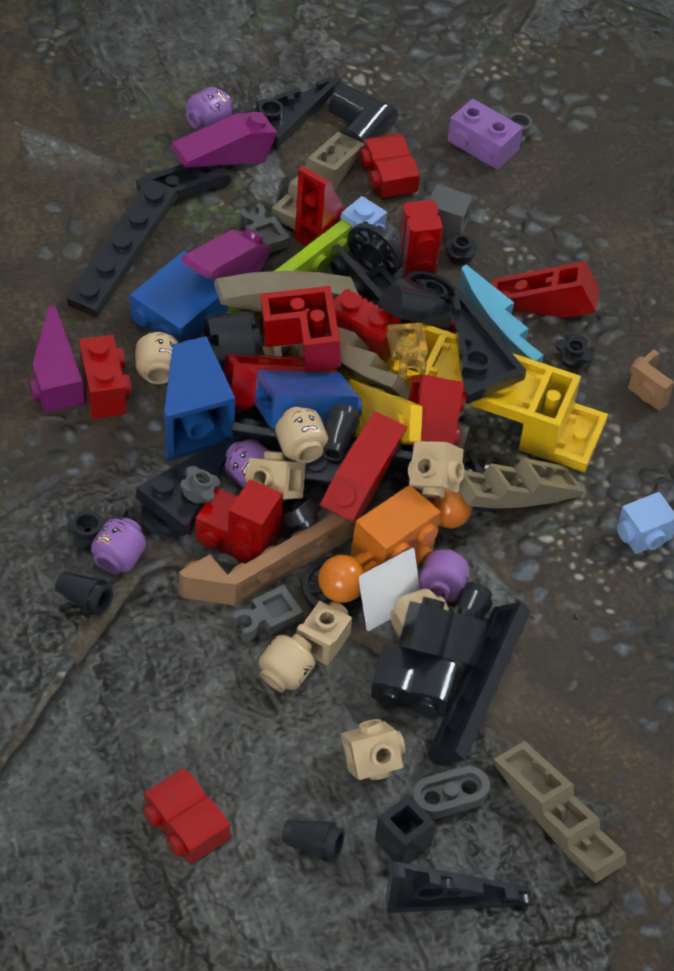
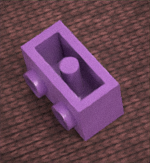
M471 99L450 118L448 141L498 170L520 150L523 127L475 99Z

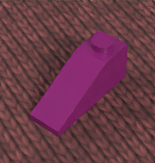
M262 112L236 113L172 142L171 148L185 167L260 163L266 161L277 131Z
M246 228L245 231L230 230L183 255L181 262L206 278L216 279L261 272L273 248L263 242V235L250 228Z
M55 305L48 307L32 364L34 379L28 380L33 401L39 400L43 413L84 404L83 380Z

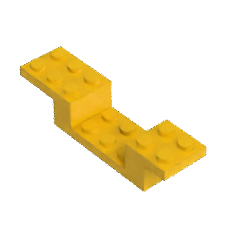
M416 322L405 345L399 344V349L385 362L390 368L389 372L399 375L409 387L412 375L422 374L462 382L456 334ZM514 354L527 370L525 380L467 405L523 423L519 445L520 451L585 473L606 424L608 414L575 403L581 380L580 375ZM342 366L335 368L342 376L357 379Z

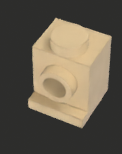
M319 601L305 622L298 626L297 634L312 645L310 653L313 658L329 666L351 634L352 617L349 616L347 609L340 603L331 602L327 605Z

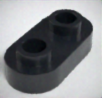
M309 491L303 492V498L289 499L282 504L281 517L289 527L298 525L301 530L319 519L317 513L322 508L315 496Z

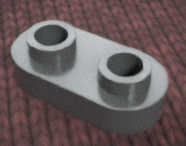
M464 766L419 780L413 789L412 798L432 819H439L481 806L488 797L490 781L486 773L474 766ZM470 788L475 793L466 794L462 791V789ZM431 798L435 799L438 803L432 805L428 804L425 800Z

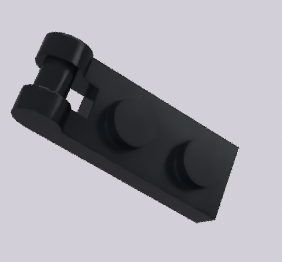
M183 164L137 179L136 189L139 192L149 178L177 189V200L214 187L218 190L224 189L230 184L231 176L225 169L220 168L221 165L185 167Z

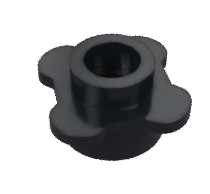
M576 336L569 340H558L556 342V349L561 352V363L568 368L579 369L586 363L592 362L594 353L587 346L588 340L583 336Z
M90 511L81 512L67 523V531L73 534L75 538L74 545L77 548L86 549L92 544L102 528V520L99 514Z

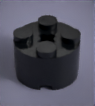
M253 311L205 316L203 334L204 337H207L223 373L227 354L256 356L255 349H261L260 330L255 328Z

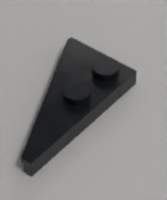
M337 76L316 81L315 88L303 92L299 88H295L278 94L271 99L257 101L256 108L240 112L238 108L233 109L232 115L236 113L262 112L277 131L273 145L279 147L333 95L335 89L341 84V78Z
M461 289L454 290L453 297H451L461 379L464 382L463 391L465 392L466 403L469 404L525 380L527 370Z
M227 437L137 486L135 498L178 533L185 536L190 530V524L195 514H199L203 503H194L188 500L180 488L181 481L187 477L186 469L190 466H195L218 477L221 467H225L226 452L234 441Z
M391 862L385 896L387 913L529 906L530 903L528 887L402 862Z

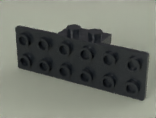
M242 419L241 424H231L230 430L235 442L256 439L267 449L282 452L275 429L264 428L261 422L250 419ZM358 437L351 439L344 452L343 459L335 461L321 455L318 459L306 463L304 480L330 485L338 468ZM399 445L387 469L408 473V466L412 460L413 452L404 451L405 447Z

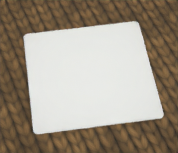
M414 548L359 576L367 631L391 619L390 612L394 610L395 602L399 597L420 590Z

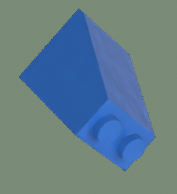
M206 336L186 340L182 343L174 344L172 347L164 409L165 457L167 461L199 453L227 437L234 441L230 429L231 424L235 423V397Z

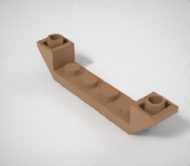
M330 512L318 523L307 529L298 530L290 539L278 546L268 547L259 557L252 561L237 565L229 574L225 573L211 555L199 561H192L179 572V594L186 599L236 606L353 538L355 524Z

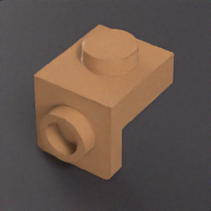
M652 350L645 357H638L632 364L629 371L631 378L628 389L638 395L641 400L661 411L669 403L674 381L656 369L660 353Z

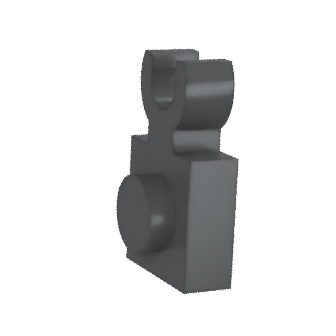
M256 204V215H250L244 208L241 209L240 221L242 225L263 235V242L273 248L270 253L290 246L289 235L275 216L265 218V208L262 204Z
M285 585L252 599V610L241 609L232 615V625L234 627L242 623L250 625L242 629L241 638L243 641L254 639L260 629L265 628L269 635H272L303 620V611Z

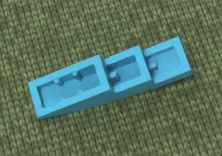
M468 265L461 268L459 288L512 353L542 363L544 355L526 341L529 328L512 316L514 302Z

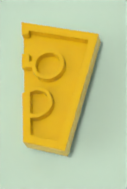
M349 378V385L361 398L362 402L361 416L358 418L360 425L353 437L360 435L373 412L377 411L408 427L399 445L413 444L414 441L421 442V405L386 393L385 390L370 386L362 380Z

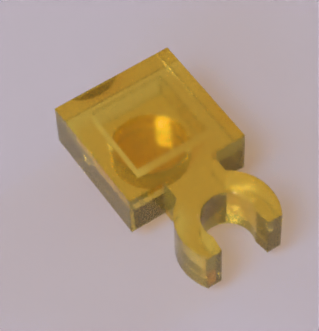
M422 323L387 325L386 336L391 360L400 361L398 372L400 378L406 380L407 369L409 368L418 370L419 375L426 374L427 363L425 359H427L428 348Z

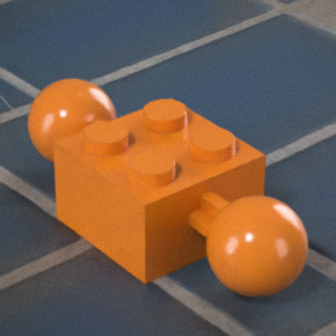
M408 485L356 520L351 555L333 556L322 565L318 575L321 591L328 599L334 602L347 603L353 601L361 595L358 579L360 575L411 548L415 550L416 565L418 568H421L427 555L433 552L435 538L438 534V526L457 528L463 525L470 518L473 507L467 506L460 493H445L444 498L428 497L426 499L414 487Z

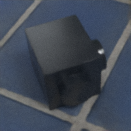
M407 795L378 817L375 841L394 862L408 864L431 847L436 823L410 795Z

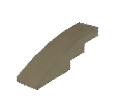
M337 132L307 158L306 168L330 181L335 190L358 159L359 151L363 149L364 143ZM298 176L289 183L288 194L272 207L270 217L275 216L279 223L294 230Z
M255 272L216 278L214 282L221 305L261 313L260 294L331 286L333 301L345 289H351V292L358 294L351 277L321 272Z
M338 327L341 366L352 376L367 382L368 385L381 388L386 393L408 400L410 387L400 376L390 373V368L376 353L367 351L369 347L355 332Z
M523 458L515 467L491 464L483 473L464 470V477L459 487V493L467 506L484 508H521L550 504L577 498L584 493V490L568 467Z
M523 741L494 758L495 767L516 796L553 841L594 883L626 865V853L600 830V819L574 796L573 784L527 742Z

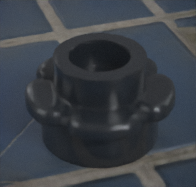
M455 235L453 239H448L445 244V249L448 250L447 256L453 263L467 264L476 254L477 243L467 235Z

